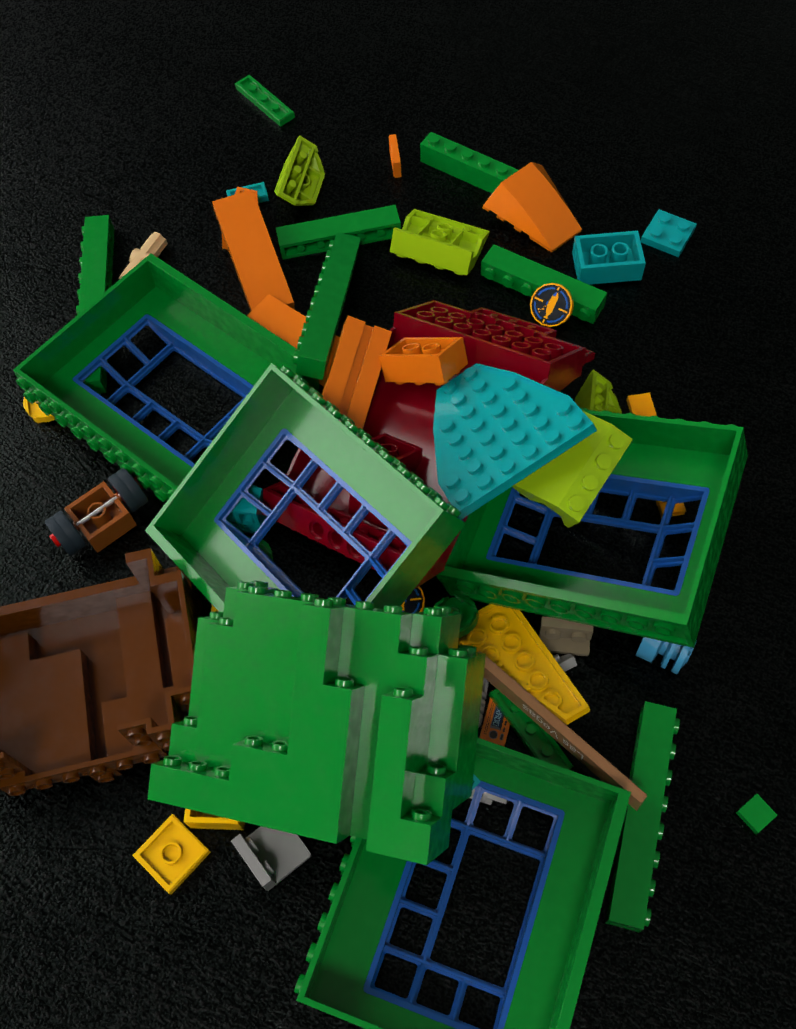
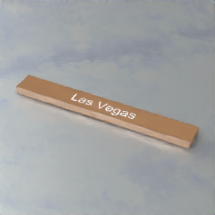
M486 656L484 678L600 780L630 791L631 795L628 804L637 811L644 803L647 794Z

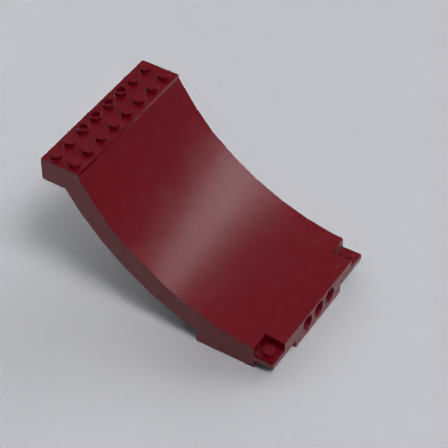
M436 300L394 312L393 327L389 330L392 331L387 347L389 349L404 337H463L468 364L460 370V373L454 375L448 381L461 374L465 369L478 363L515 372L559 392L576 378L580 377L584 364L594 360L595 357L594 351L556 339L557 330L483 307L468 311ZM381 367L363 430L372 436L371 439L374 442H378L389 451L388 454L404 463L407 470L412 471L424 480V484L427 487L437 491L442 496L441 499L448 504L450 502L438 484L433 433L436 391L443 385L438 386L434 383L415 385V383L410 382L398 385L395 382H385ZM298 448L286 474L294 481L311 461V458L300 448ZM318 466L304 484L303 489L320 503L336 483V480ZM280 481L264 488L263 503L273 510L289 487ZM343 488L327 511L345 527L362 504ZM298 495L294 497L276 521L293 531L307 536L311 540L325 545L329 549L345 555L347 558H351L361 564L365 560L354 547ZM369 512L355 529L353 536L371 552L389 528ZM468 516L464 517L462 520L466 522ZM460 532L415 589L444 571ZM398 536L392 540L379 557V561L387 571L407 548Z

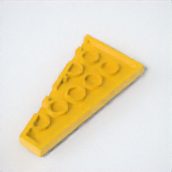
M493 604L478 610L479 619L477 625L466 636L459 638L458 645L477 647L476 652L486 653L490 660L566 725L590 712L589 705L520 610Z

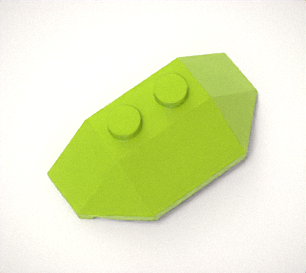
M299 135L284 163L274 192L276 195L294 206L314 205L316 203L325 172L315 144Z
M593 369L575 397V403L580 408L588 410H607L612 413L622 414L618 400L612 392L611 382Z

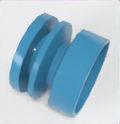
M643 637L635 656L652 662L659 653L663 655L661 667L665 669L669 660L672 659L674 663L671 672L678 674L680 669L688 662L694 648Z

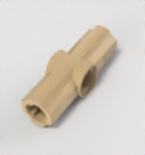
M154 232L140 249L135 248L132 251L130 263L121 273L119 279L150 253L158 257L168 244L166 239L160 233Z

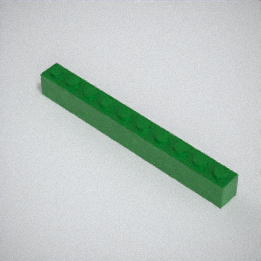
M109 215L85 217L84 226H82L83 241H81L82 257L79 259L81 273L78 274L80 289L77 290L79 305L76 306L77 315L112 286L115 229ZM100 366L83 383L98 394L107 393L108 372Z
M337 232L335 240H330L329 250H327L326 258L323 262L318 285L315 287L310 310L307 312L306 323L303 324L302 334L299 337L297 350L294 353L293 364H296L295 374L320 380L324 378L358 257L360 237Z

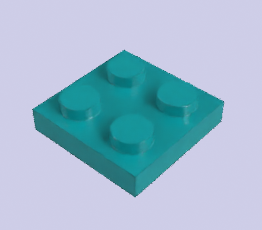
M658 209L642 235L641 243L679 257L695 231L697 224Z

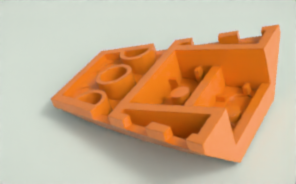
M530 162L502 181L482 207L488 212L491 210L497 214V218L503 222L506 220L514 225V229L517 231L525 232L531 240L551 253L582 230L544 167Z

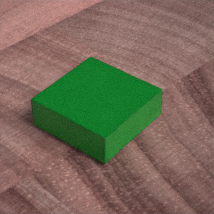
M758 794L753 796L736 812L755 834H758L777 816Z

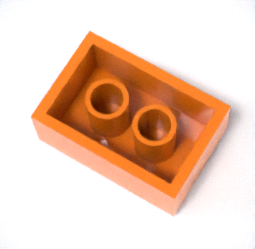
M404 337L379 355L385 382H395L398 385L407 382L415 383V385L434 383L438 386L444 385L454 375L460 373V370L468 364L463 337Z

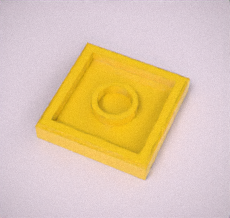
M171 814L132 856L172 895L211 852L174 814Z

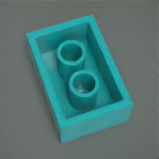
M638 231L580 235L574 238L572 255L577 280L589 285L642 280L646 262Z

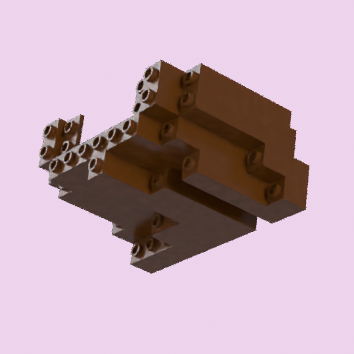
M151 548L125 554L126 564L134 574L133 577L0 607V790L9 796L22 795L26 793V790L32 788L47 789L52 787L53 783L61 781L64 783L76 782L80 780V777L86 775L100 783L110 782L114 780L115 776L122 775V770L132 768L133 764L140 762L151 764L158 762L161 757L168 756L167 751H169L172 723L183 721L184 717L189 714L198 617H200L199 610H203L199 589L178 566L163 569Z

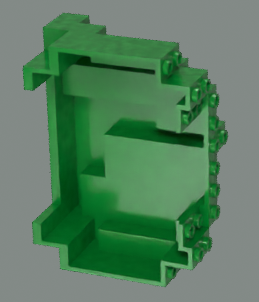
M252 581V583L238 582L235 587H226L224 613L210 612V616L198 617L189 714L184 717L183 721L172 723L169 756H165L164 760L151 764L148 800L334 844L339 843L348 836L367 840L366 851L428 865L449 848L452 810L472 795L486 653L476 652L477 647L459 645L458 648L461 614L452 613V607L447 606L424 607V612L407 613L402 612L403 607L397 605H384V609L374 608L373 602L356 601L355 605L346 604L345 598L339 597L322 599L317 594L301 593V597H293L292 591L268 587L269 582Z

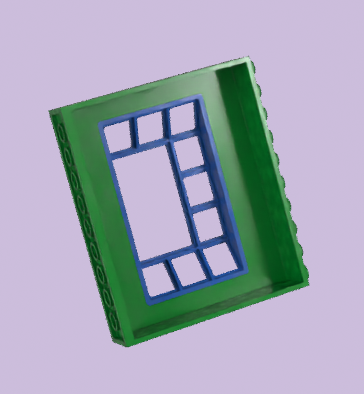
M150 253L14 368L13 371L17 377L16 383L25 391L23 395L31 404H38L39 408L46 415H53L58 424L64 428L66 426L69 427L75 437L80 440L82 438L85 439L94 451H101L111 464L117 463L120 469L124 468L131 475L136 476L137 482L143 488H150L159 500L165 502L168 501L195 465L191 460L203 448H208L212 440L217 436L271 363L279 368L284 365L295 374L296 364H293V357L297 349ZM145 326H149L167 344L151 360L131 342V339ZM123 346H126L144 364L128 381L107 362ZM173 351H176L243 397L204 436L134 387ZM100 366L121 385L107 400L83 383ZM299 375L308 382L307 385L317 391L320 389L319 379ZM127 393H131L146 404L132 418L114 406ZM152 411H156L171 422L158 437L139 424ZM178 429H181L198 441L184 456L165 443Z
M271 363L145 531L219 612L224 613L226 587H235L238 582H269L268 587L292 591L293 597H301V593H304L258 546L296 495L302 498L365 558L364 562L336 597L345 599L349 597L354 605L356 601H362L355 591V587L373 566L382 579L365 601L373 602L374 608L384 609V605L401 606L466 523L459 518L461 512L457 508L441 499L442 496L437 491L427 487L424 484V480L406 469L404 463L388 454L389 451L378 442H374L371 439V435L358 428L355 422L348 416L341 414L339 408L330 401H326L323 395L316 389L307 385L308 382L298 374L295 375L284 365L279 368ZM286 440L291 441L311 458V461L295 481L271 463L272 458ZM318 466L336 480V483L320 503L303 489L304 484ZM264 469H267L289 487L273 510L249 492V488ZM343 488L362 504L345 527L327 511ZM242 498H245L267 516L251 539L227 521V517ZM369 512L389 528L371 552L353 536V532ZM398 536L407 548L387 571L379 561V557L392 540Z
M580 408L582 411L613 424L633 439L599 491V493L628 496L622 517L613 518L593 514L599 496L598 493L581 521L657 534L642 584L537 565L553 517L561 518V516L547 506L520 496L519 492L513 487H510L469 514L465 522L466 524L462 528L447 560L444 571L436 575L451 596L463 595L474 601L694 648L748 457L744 427H738L733 424L720 425L706 421L693 422L684 419H666L658 416L648 417L632 413L621 414L612 413L607 410L594 411ZM637 498L667 502L659 525L630 520ZM701 500L696 519L693 523L669 525L675 504ZM516 503L545 515L537 537L508 526ZM691 532L684 556L659 558L664 539L667 535ZM504 534L534 545L528 563L496 557ZM681 566L674 590L650 586L656 568Z
M477 737L474 775L481 782L474 788L475 792L466 820L462 822L451 819V828L461 832L452 863L448 865L434 859L428 865H424L447 875L437 908L432 909L405 898L417 863L366 851V839L351 836V853L344 854L339 868L342 875L340 883L334 882L328 900L331 903L329 913L323 912L317 930L321 933L317 944L312 942L306 957V961L310 963L306 975L300 974L294 990L298 994L296 1001L364 1029H480L459 1020L467 986H472L500 998L493 1029H570L631 792ZM484 792L514 803L504 836L491 833L473 825ZM522 807H528L554 818L543 851L512 839ZM470 835L538 859L540 862L504 987L496 986L430 959ZM401 908L409 909L432 919L430 931L421 955L390 944ZM387 953L417 965L416 974L407 998H402L375 987V981L384 956ZM427 969L458 981L450 1015L442 1014L416 1002Z

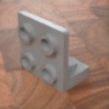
M260 826L246 838L239 834L231 840L261 886L267 891L311 857L310 851L298 835Z

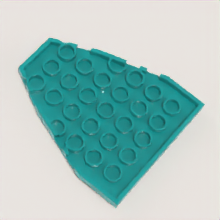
M476 363L436 391L433 433L438 484L451 505L461 512L459 517L463 519L596 432L597 429L570 396L515 372Z

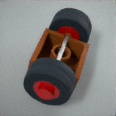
M122 468L108 478L109 484L116 492L115 494L103 481L66 506L64 509L72 519V523L62 511H58L48 518L45 524L52 532L49 537L57 547L62 545L70 556L87 545L78 532L80 530L98 553L137 526L128 510L121 503L122 501L131 512H135L148 502L142 490L143 487L137 482L136 476L133 478L126 469Z

